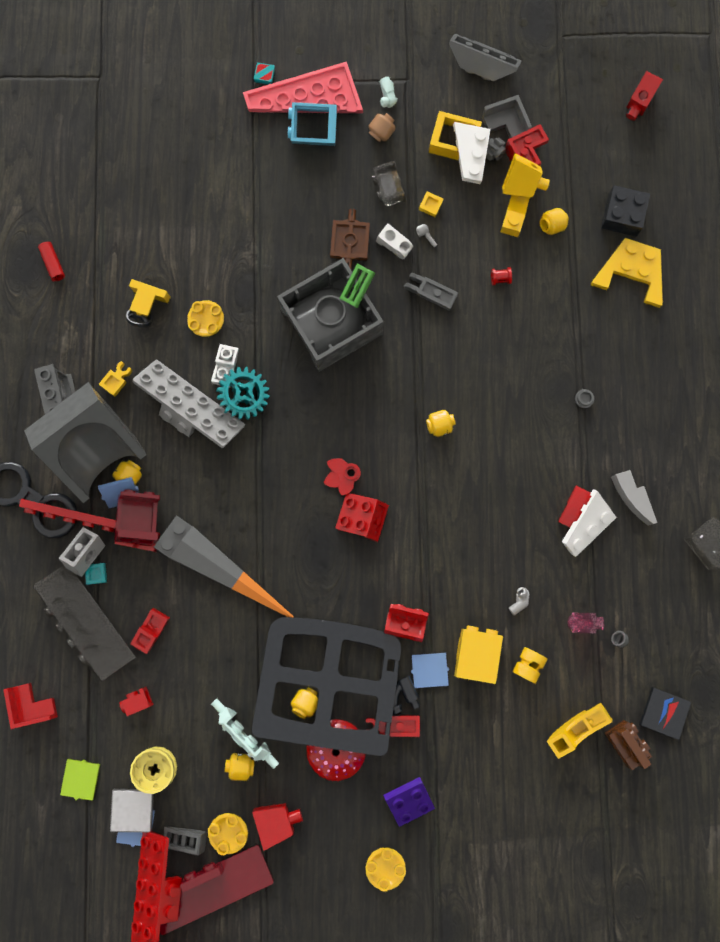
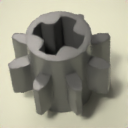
M490 138L486 158L489 161L494 159L500 160L506 152L504 148L505 142L500 138H495V140Z

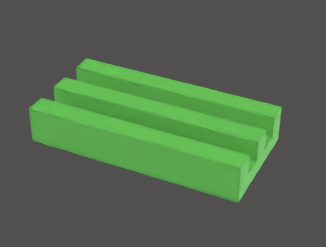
M357 263L340 299L358 308L375 272ZM360 270H362V273H361V275H360L358 281L356 282V284H355V286H354V289H353V291H352V293H351V295H350V297H349V299H348L347 296H348V294H349V292H350V290H351V288H352V286H353V284H354V282H355V280H356V278H357V276H358ZM368 273V275H367V277H366V279H365V281H364V283H363V285H362V287H361L359 293L357 294V292H358V290H359V288H360V286H361V284H362V282H363V280H364L366 274Z

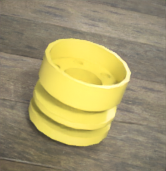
M155 746L146 749L136 756L131 764V781L143 793L154 794L161 792L176 776L177 762L171 751L164 747ZM158 764L157 768L160 769V771L153 773L154 769H152L151 766Z

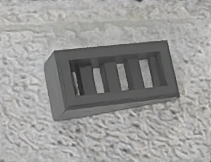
M170 826L164 827L163 836L169 838L168 849L194 855H200L205 851L207 832ZM174 833V841L170 843L171 835ZM180 835H182L181 844H179ZM188 837H190L189 845H187Z

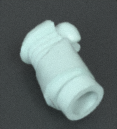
M384 77L379 81L383 93L380 103L382 107L391 108L396 104L398 98L395 97L393 82L389 77Z

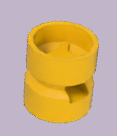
M524 647L520 655L521 662L516 663L512 672L536 684L540 676L539 669L544 668L548 659Z

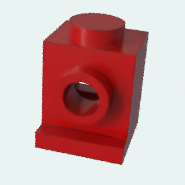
M147 687L139 689L140 694H138V691H134L126 695L127 699L119 703L123 713L129 716L153 706Z

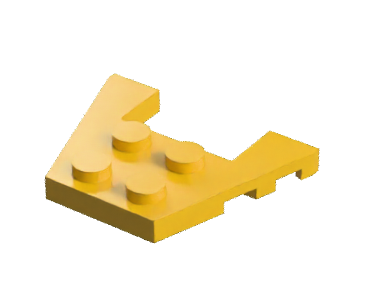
M625 238L591 282V286L607 290L614 273L648 284L649 287L644 303L660 308L663 303L661 249Z

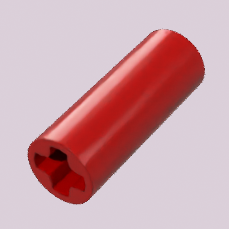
M41 243L38 249L51 280H62L65 274L52 243Z

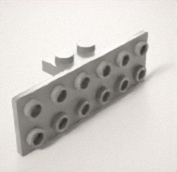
M158 360L153 361L133 378L132 382L162 404L159 416L188 437L193 434L194 429H197L218 446L224 448L245 426L242 421L235 416L231 417L229 412L225 413L223 407H220L216 402Z

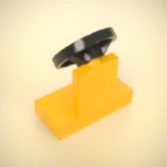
M131 279L129 287L136 294L130 309L126 313V320L135 327L149 326L153 321V314L150 310L154 300L168 303L170 295L165 290ZM148 315H149V316L151 317V319H150L149 321H147L146 318H145V316L148 317ZM129 318H134L135 320L142 321L143 323L133 322Z

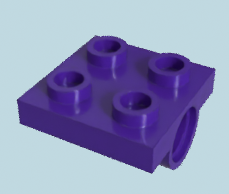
M420 777L384 794L385 801L399 827L435 809Z

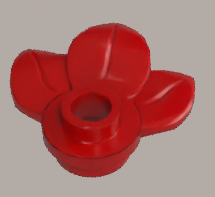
M340 458L327 461L328 467L332 472L328 474L324 484L332 488L339 487L340 495L350 493L354 488V482L360 478V468L353 463L347 464L345 460ZM353 470L355 472L354 476H348V471Z

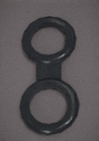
M3 462L0 464V473L6 470H15L22 478L20 492L10 499L0 497V506L12 507L20 504L21 499L46 505L52 501H60L67 506L68 510L77 511L75 503L66 495L50 493L43 496L32 489L30 475L22 465L15 462ZM36 512L35 515L32 514V522L35 529L41 535L48 538L63 537L75 526V524L67 522L61 529L49 530L42 524L41 512Z

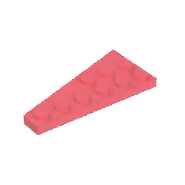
M347 62L243 92L249 112L288 113L289 108H292V102L334 104L337 105V113H363ZM298 111V113H329L315 111Z

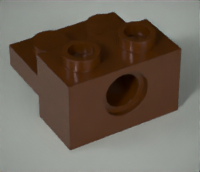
M623 720L605 732V735L627 768L634 770L640 766L646 769L651 765L648 760L652 757L649 753L651 749L645 740H641L637 735L639 733L637 727L632 722L629 723Z

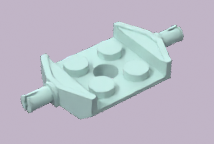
M218 699L211 703L219 712V725H222L223 730H226L240 747H243L249 757H253L254 761L266 760L273 769L279 764L271 755L265 742L258 747L257 740L252 735L247 736L242 731L244 727L237 720H232L237 714L234 710L225 707Z

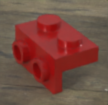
M391 604L384 633L422 642L429 613L421 609L406 608L401 604Z

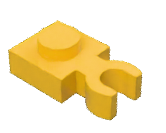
M122 361L117 364L116 372L110 369L99 383L101 387L114 397L127 383L123 378L132 373L130 367L126 371H122L125 365Z

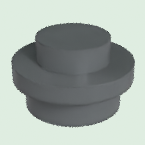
M582 389L577 392L575 402L581 408H588L594 403V395L591 391Z

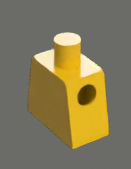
M514 154L502 185L503 194L533 197L537 188L546 191L550 180L541 177L542 168L539 165L518 154Z

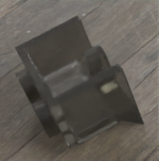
M395 161L373 167L375 174L372 175L374 185L379 186L380 191L377 192L380 203L384 202L385 207L399 202H406L405 192L402 189Z

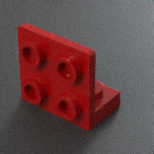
M348 493L345 495L336 529L378 542L389 505L378 499Z

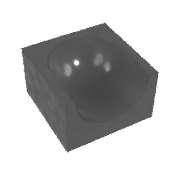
M344 258L277 296L281 312L284 317L286 316L298 332L318 372L383 334L384 321L366 293L358 308L340 299L353 273ZM357 278L347 296L348 299L354 289L356 282L358 281Z
M89 382L24 430L32 451L83 503L90 499L89 490L93 481L108 465L126 456H137L139 459L146 456L135 435Z

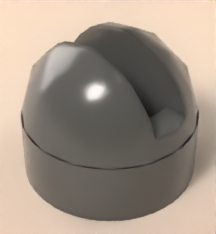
M616 631L613 633L611 641L615 646L624 648L629 643V637L623 631Z

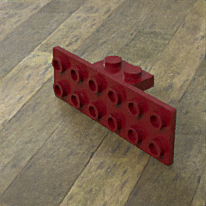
M257 844L216 864L214 862L209 863L199 872L192 871L186 874L180 884L178 921L161 924V935L167 934L272 885L274 880L260 846Z

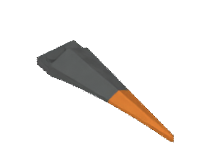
M177 515L153 548L169 559L217 581L286 617L294 618L291 613L196 528Z

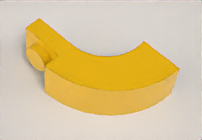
M599 703L587 711L580 712L564 723L549 737L547 743L559 759L574 751L577 745L587 736L612 723V718L602 703Z

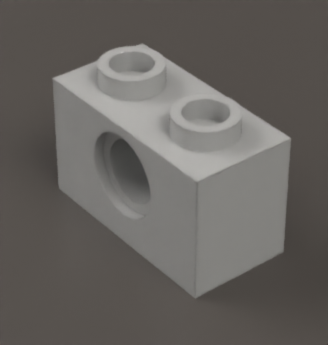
M83 527L59 557V560L67 569L82 577L105 547V544L97 534Z

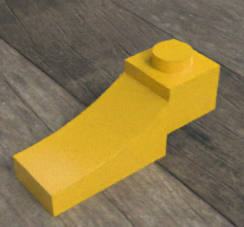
M511 195L501 233L514 237L519 236L530 197Z

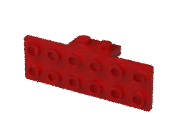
M153 831L142 832L134 917L131 926V942H159L160 925L178 921L182 878L178 876L165 878L169 838Z

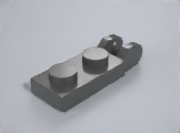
M415 273L410 274L409 278L421 285L417 287L410 283H405L404 288L444 309L451 310L458 292L427 277L424 278Z

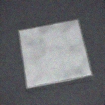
M113 789L110 832H151L154 794L143 793L138 789Z

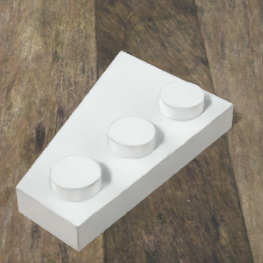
M454 122L453 128L456 134V146L459 153L462 181L481 184L490 129Z
M594 489L590 494L592 497L587 505H583L580 517L577 521L573 522L562 541L568 551L575 557L617 518L599 492Z

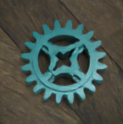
M237 367L236 373L231 369L229 371L230 376L224 374L223 378L225 381H219L218 384L222 387L217 388L216 391L222 394L218 395L217 399L223 400L219 406L227 407L224 411L225 413L231 410V417L238 414V419L240 420L245 415V418L248 420L250 413L253 417H256L257 411L260 413L263 411L261 406L268 404L264 399H268L270 395L264 392H267L269 387H263L267 381H260L259 379L262 374L255 376V369L248 373V367H245L243 372L240 367ZM244 379L249 382L242 384L240 382L237 383L235 380ZM229 386L232 388V391L234 393V398L232 400H230L228 394ZM254 387L256 388L258 394L257 401L254 399V395L252 393ZM242 391L247 392L245 395L240 396V393ZM245 403L249 404L250 407L243 408L237 406V404Z

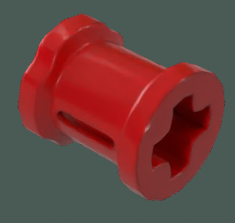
M507 267L505 270L491 269L492 285H496V283L512 284L511 267Z

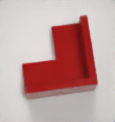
M541 124L507 140L505 149L511 162L514 154H518L539 166L541 165V161L534 149L547 144L549 141Z
M31 683L4 689L11 729L58 717L54 698L38 702L34 701Z

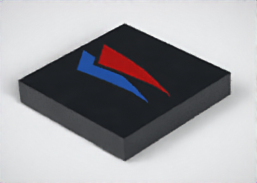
M652 687L639 725L679 740L691 702Z

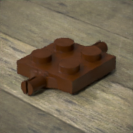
M352 209L348 210L349 214L346 220H333L330 258H344L346 263L349 264L351 271L352 261H367L370 223L355 220L356 209H353V215Z

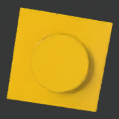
M426 192L419 210L436 217L444 199Z

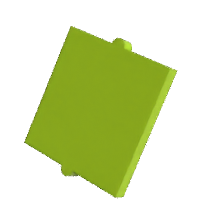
M67 759L60 795L74 797L75 800L79 798L94 800L100 764L86 762V760Z

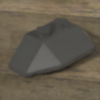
M454 34L449 42L460 68L464 69L467 73L477 74L484 80L496 81L518 70L522 60L516 59L505 52L467 37H461L458 34Z

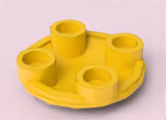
M209 300L194 302L188 313L189 328L196 335L202 337L216 334L224 322V314L221 307Z
M225 813L212 821L208 828V837L210 844L217 850L218 854H233L244 847L248 837V830L241 817Z
M379 848L369 856L366 863V875L369 882L381 891L392 890L399 886L406 874L405 862L402 856L391 848Z

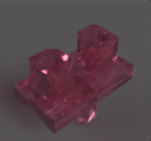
M572 613L567 622L572 633H596V629H604V618L596 617V613Z

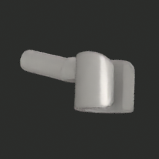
M425 224L417 226L416 232L418 236L425 235L432 246L436 247L437 243L431 237L428 226Z

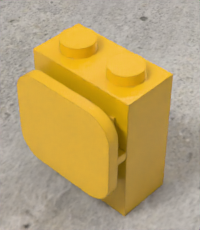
M473 626L461 629L454 676L496 684L503 636L498 635V631L486 629V633L478 632L479 628Z

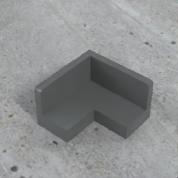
M519 95L484 107L482 120L485 127L490 129V133L505 128L509 138H512L532 128Z

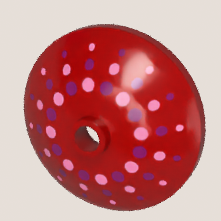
M340 719L330 720V725L333 728L359 730L348 721ZM307 745V758L312 769L319 776L332 781H341L353 776L361 768L366 755L339 750L340 753L334 755L332 753L333 749Z

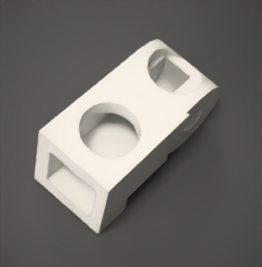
M388 223L376 240L379 245L385 246L401 259H405L413 248L412 243Z

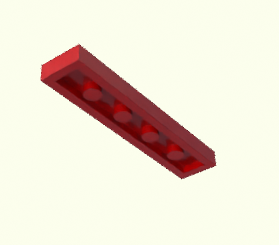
M21 499L19 507L23 508L25 513L35 515L36 512L44 513L43 517L51 519L59 516L63 517V521L75 524V520L81 521L83 526L94 528L95 525L102 526V530L113 532L116 525V520L29 500Z

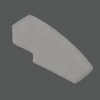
M631 470L612 476L611 479L628 508L645 524L652 525L657 523L645 487H636Z

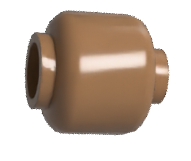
M387 113L385 115L377 114L369 124V134L378 142H381V140L387 141L395 131V125L393 124L395 120Z

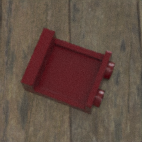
M129 489L120 492L117 499L114 542L154 545L157 542V505L160 495H155L153 492L135 493L134 490Z

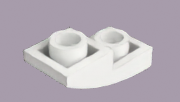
M220 344L215 360L216 366L211 380L212 384L219 385L220 380L225 381L223 378L224 374L230 376L229 371L231 369L235 371L238 348Z

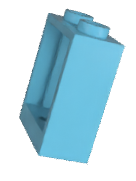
M292 102V108H289L288 119H292L291 127H288V138H291L292 144L335 146L337 105ZM298 111L329 112L328 139L298 138Z

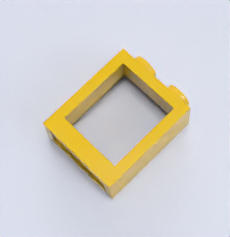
M439 111L430 142L429 153L459 160L458 148L456 146L439 142L444 124L453 126L454 122L481 127L482 122Z

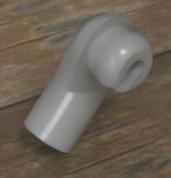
M520 587L517 590L516 603L508 608L513 616L528 606L529 591L524 587Z

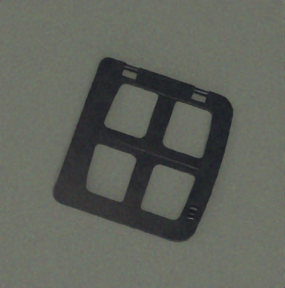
M281 617L275 620L268 632L252 725L253 734L256 737L376 756L385 755L389 745L401 655V644L398 638L394 635L385 634L383 631L340 622ZM288 634L326 637L327 647L323 669L315 672L281 666L280 658L284 637ZM344 640L371 645L384 651L381 680L374 681L339 674L338 666L341 646ZM388 659L395 660L393 672L386 671ZM278 682L311 686L319 690L316 718L313 724L285 719L272 713L275 687ZM344 691L377 697L378 704L374 728L371 730H354L331 727L330 719L335 693ZM379 721L386 722L385 735L378 734Z

